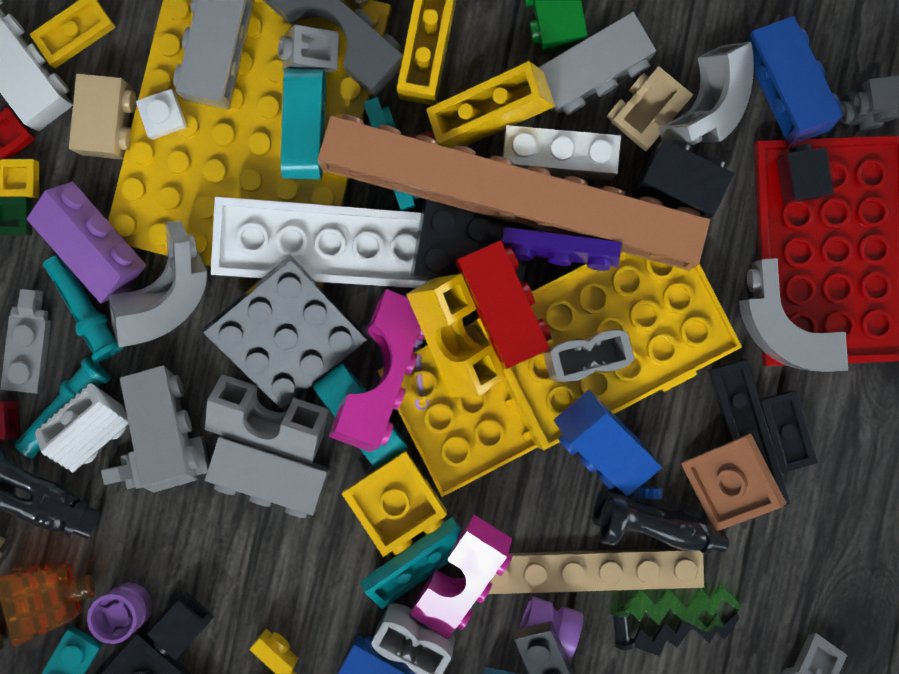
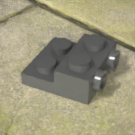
M899 75L869 79L841 97V112L843 116L840 120L845 124V127L859 125L860 130H870L884 126L883 122L899 118Z

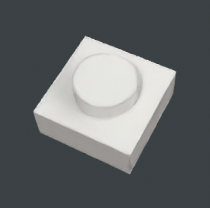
M172 89L136 101L147 136L153 140L187 128L176 92Z

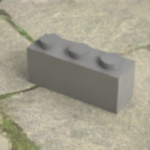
M191 0V11L194 13L191 27H187L184 31L182 47L185 53L182 64H178L175 69L173 79L176 92L185 100L229 110L254 0Z
M634 12L538 67L544 71L556 106L551 108L554 116L565 112L567 116L573 114L586 105L584 99L594 93L601 97L618 86L616 80L627 74L631 78L636 77L651 66L649 61L655 54L656 49Z
M164 365L121 377L120 383L141 487L155 493L196 481L195 468H199V458L195 447L189 444L187 433L192 431L189 415L186 410H182L180 397L184 396V388L180 377L174 375Z
M221 436L218 437L205 481L215 484L213 489L228 495H235L236 491L250 495L249 501L266 507H270L271 503L286 507L285 512L287 514L306 518L307 514L313 516L318 511L331 468L314 462L310 465Z

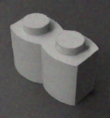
M621 330L594 334L584 341L573 340L559 343L543 353L549 379L559 382L577 381L589 376L593 372L619 370L635 360L628 332Z
M390 603L377 626L371 643L372 647L389 660L405 662L416 674H443L452 659L456 639L453 633L449 639H446L410 616L411 608L398 603Z

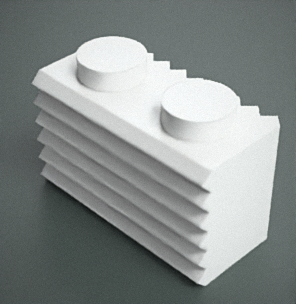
M91 383L87 385V388L82 389L81 393L76 394V397L71 399L69 403L65 404L64 408L59 409L58 413L49 418L47 423H43L41 428H37L35 435L43 455H47L50 459H53L56 463L58 462L73 473L81 465L93 461L98 451L111 439L119 438L129 423L123 405Z

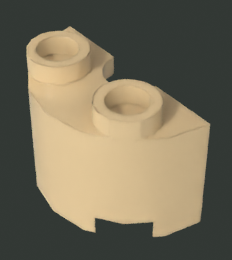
M658 66L650 77L643 73L629 89L634 96L627 103L621 99L607 115V118L643 150L647 151L660 136L659 128L671 122L693 94Z

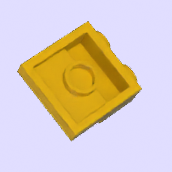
M406 450L341 493L383 557L391 551L394 555L403 552L413 544L411 538L422 531L426 535L434 532L444 523L442 518L447 516V509Z

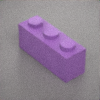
M73 181L45 190L27 217L29 223L100 303L109 300V295L126 292L146 267V264Z

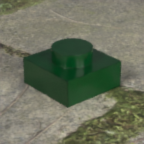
M0 197V236H32V225L27 220L32 211L31 198Z

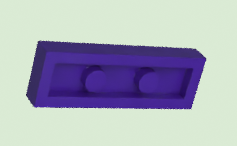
M504 227L502 238L504 248L511 247L517 260L530 261L533 260V257L548 258V262L560 266H569L571 262L586 263L588 268L597 271H608L610 267L619 268L622 242Z

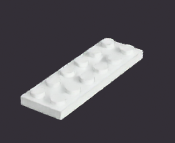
M215 197L211 275L263 278L291 255L316 282L418 288L431 280L410 276L421 213Z

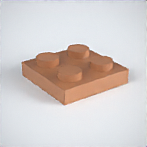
M751 433L681 463L715 532L777 510L786 504Z

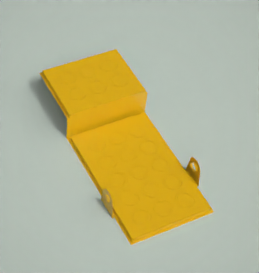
M621 252L619 268L610 267L608 271H597L588 268L587 264L532 291L535 299V304L531 305L537 320L543 318L552 337L551 340L547 341L549 347L567 341H584L594 334L611 330L628 332L635 360L619 370L593 372L589 376L577 381H552L549 379L543 353L508 369H502L505 379L481 396L450 397L429 346L427 345L414 352L417 355L421 353L422 371L416 372L414 365L410 375H404L401 387L405 388V394L398 412L441 497L536 448L545 450L559 443L558 437L562 432L554 422V419L588 390L615 414L659 390L665 392L696 376L697 370L742 348L700 264L687 271ZM480 318L464 327L468 336L476 343L481 345L491 344ZM384 368L378 370V373L381 378ZM421 374L423 378V397L419 396L416 376ZM429 399V406L425 410H419L415 406V400H420L419 406L424 408L427 405L425 400Z

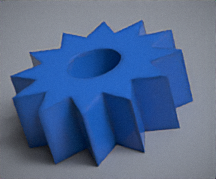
M641 485L632 493V496L652 500L662 499V488Z

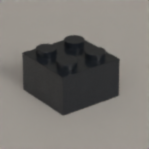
M672 138L668 141L663 139L649 154L631 193L639 197L658 199L663 203L662 206L675 210L678 207L692 208L700 212V217L709 219L715 216L735 173L727 170V164L716 157L707 155L703 158L692 153V147L681 140Z

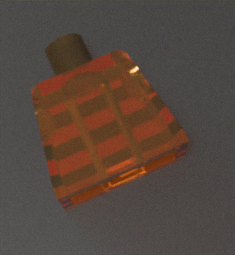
M67 563L19 567L0 574V601L12 646L15 647L71 621L81 614L79 601L94 597L95 585L92 577L86 575L73 579L70 566Z

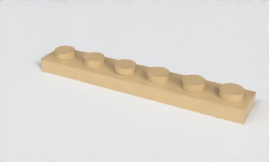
M677 548L508 553L513 556L512 560L501 576L495 573L489 581L493 585L488 594L704 588L703 553L699 550L688 552Z

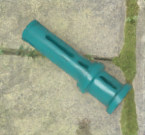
M56 255L50 257L43 263V267L48 272L77 322L75 332L78 336H83L93 353L91 356L93 363L105 361L123 350L124 347H118L117 341L107 326L108 318L102 312H97L78 277L59 256V259H57Z
M85 357L80 362L82 367L69 381L64 380L59 385V395L14 443L20 453L26 457L34 458L40 451L35 435L36 429L41 428L43 423H47L49 418L58 413L59 409L64 408L65 404L75 398L76 394L81 393L82 389L87 388L88 384L92 383L99 387L102 383L107 384L111 375L102 365L93 363L89 357Z

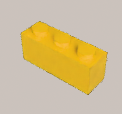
M414 0L397 84L399 99L432 106L436 105L457 0Z
M528 61L427 108L426 111L438 145L453 149L456 145L466 147L506 129V125L513 126L556 106L544 71Z

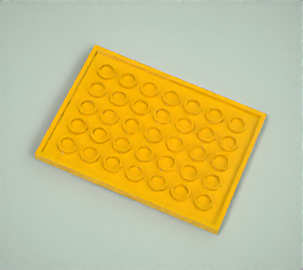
M163 0L138 100L169 89L176 92L173 82L174 72L177 65L182 64L185 53L182 47L183 34L187 27H191L194 14L191 11V0ZM254 0L229 110L187 101L176 92L187 128L152 140L147 136L138 106H136L131 126L129 150H125L108 219L111 226L130 247L168 256L166 222L181 221L187 235L194 236L196 249L204 265L211 266L215 197L343 207L350 178L323 171L321 180L282 178L283 81L285 71L282 69L283 60L278 57V44L280 37L284 36L294 25L339 32L338 70L333 73L326 72L325 132L330 115L341 118L342 115H351L364 121L366 109L363 102L369 100L370 94L346 74L343 61L347 51V38L338 26L321 18H307L290 25L265 2ZM345 0L343 2L353 12L357 9L349 1ZM369 0L361 8V11L374 23L371 28L383 37L386 33L391 5ZM317 282L323 288L324 282Z

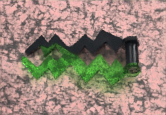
M721 585L710 599L703 589L700 588L688 606H684L669 589L664 592L656 604L642 590H638L625 605H614L610 608L615 631L614 644L616 648L623 651L638 648L660 656L666 641L677 648L690 630H695L709 644L716 632L725 640L739 620V615L733 613L722 623L715 611L722 600L737 610H741L742 605ZM669 609L681 619L675 632L663 622L652 640L640 627L634 639L630 637L628 616L631 613L641 622L646 612L657 625L660 624ZM703 610H706L713 616L706 626L698 619Z

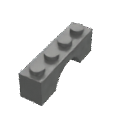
M262 0L290 25L307 18H321L338 26L347 38V51L343 61L346 74L374 98L377 97L401 69L403 55L400 52L403 49L400 44L387 33L383 37L371 28L374 25L372 20L358 8L353 12L343 3L345 0Z

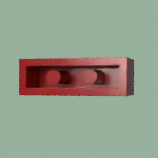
M500 240L457 260L455 265L459 274L462 273L478 316L502 369H508L550 350L547 341L552 339L550 331L543 318L537 320L531 305L535 304V299L526 282L521 284L515 270L519 268V264L511 247L505 249Z

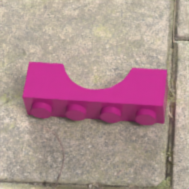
M388 289L379 297L366 331L375 340L382 352L384 361L382 378L375 389L361 394H348L341 401L328 436L368 452L375 451L380 447V444L385 446L390 438L393 424L388 422L392 410H398L402 403L405 388L401 387L404 375H410L416 363L417 354L413 352L416 340L421 341L424 337L408 297Z

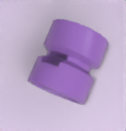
M126 582L118 584L91 605L87 616L89 630L95 638L103 643L115 644L123 642L145 624L150 617L152 610L151 597L145 588L136 583Z
M534 596L530 597L520 628L552 621L568 661L571 660L580 638L583 613L564 606L557 611L554 610L552 602Z

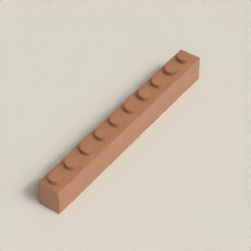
M330 115L317 159L322 171L548 233L622 242V253L687 271L692 270L700 263L710 219L700 217V212L687 207H678L677 210L662 206L663 203L655 198L640 197L638 200L625 196L623 190L615 187L594 188L587 186L588 182L578 177L567 176L565 179L550 176V171L541 167L529 166L528 169L514 166L513 162L505 157L491 156L488 159L475 155L476 152L468 147L456 145L451 149L438 145L437 140L428 136L417 135L415 139L401 135L400 130L391 126L380 125L379 128L364 125V121L351 115H342L341 118Z

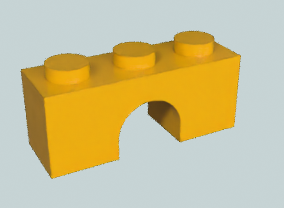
M462 273L433 278L406 294L450 397L481 396L505 379L492 345L476 343L468 336L464 329L463 317L476 310V307Z

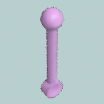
M423 339L421 341L416 340L413 352L420 350ZM421 353L417 355L415 363L416 372L422 371ZM421 374L416 376L419 396L423 397V378ZM429 399L425 400L427 405L424 408L419 406L420 400H415V406L419 410H425L429 406Z

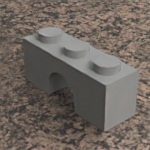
M222 374L207 400L205 430L312 465L324 436L329 409L293 398L286 412H273L266 409L258 401V386Z

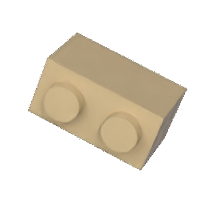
M76 74L69 149L82 156L123 160L125 150H129L130 113H134L136 108V94L133 91V87L122 78Z

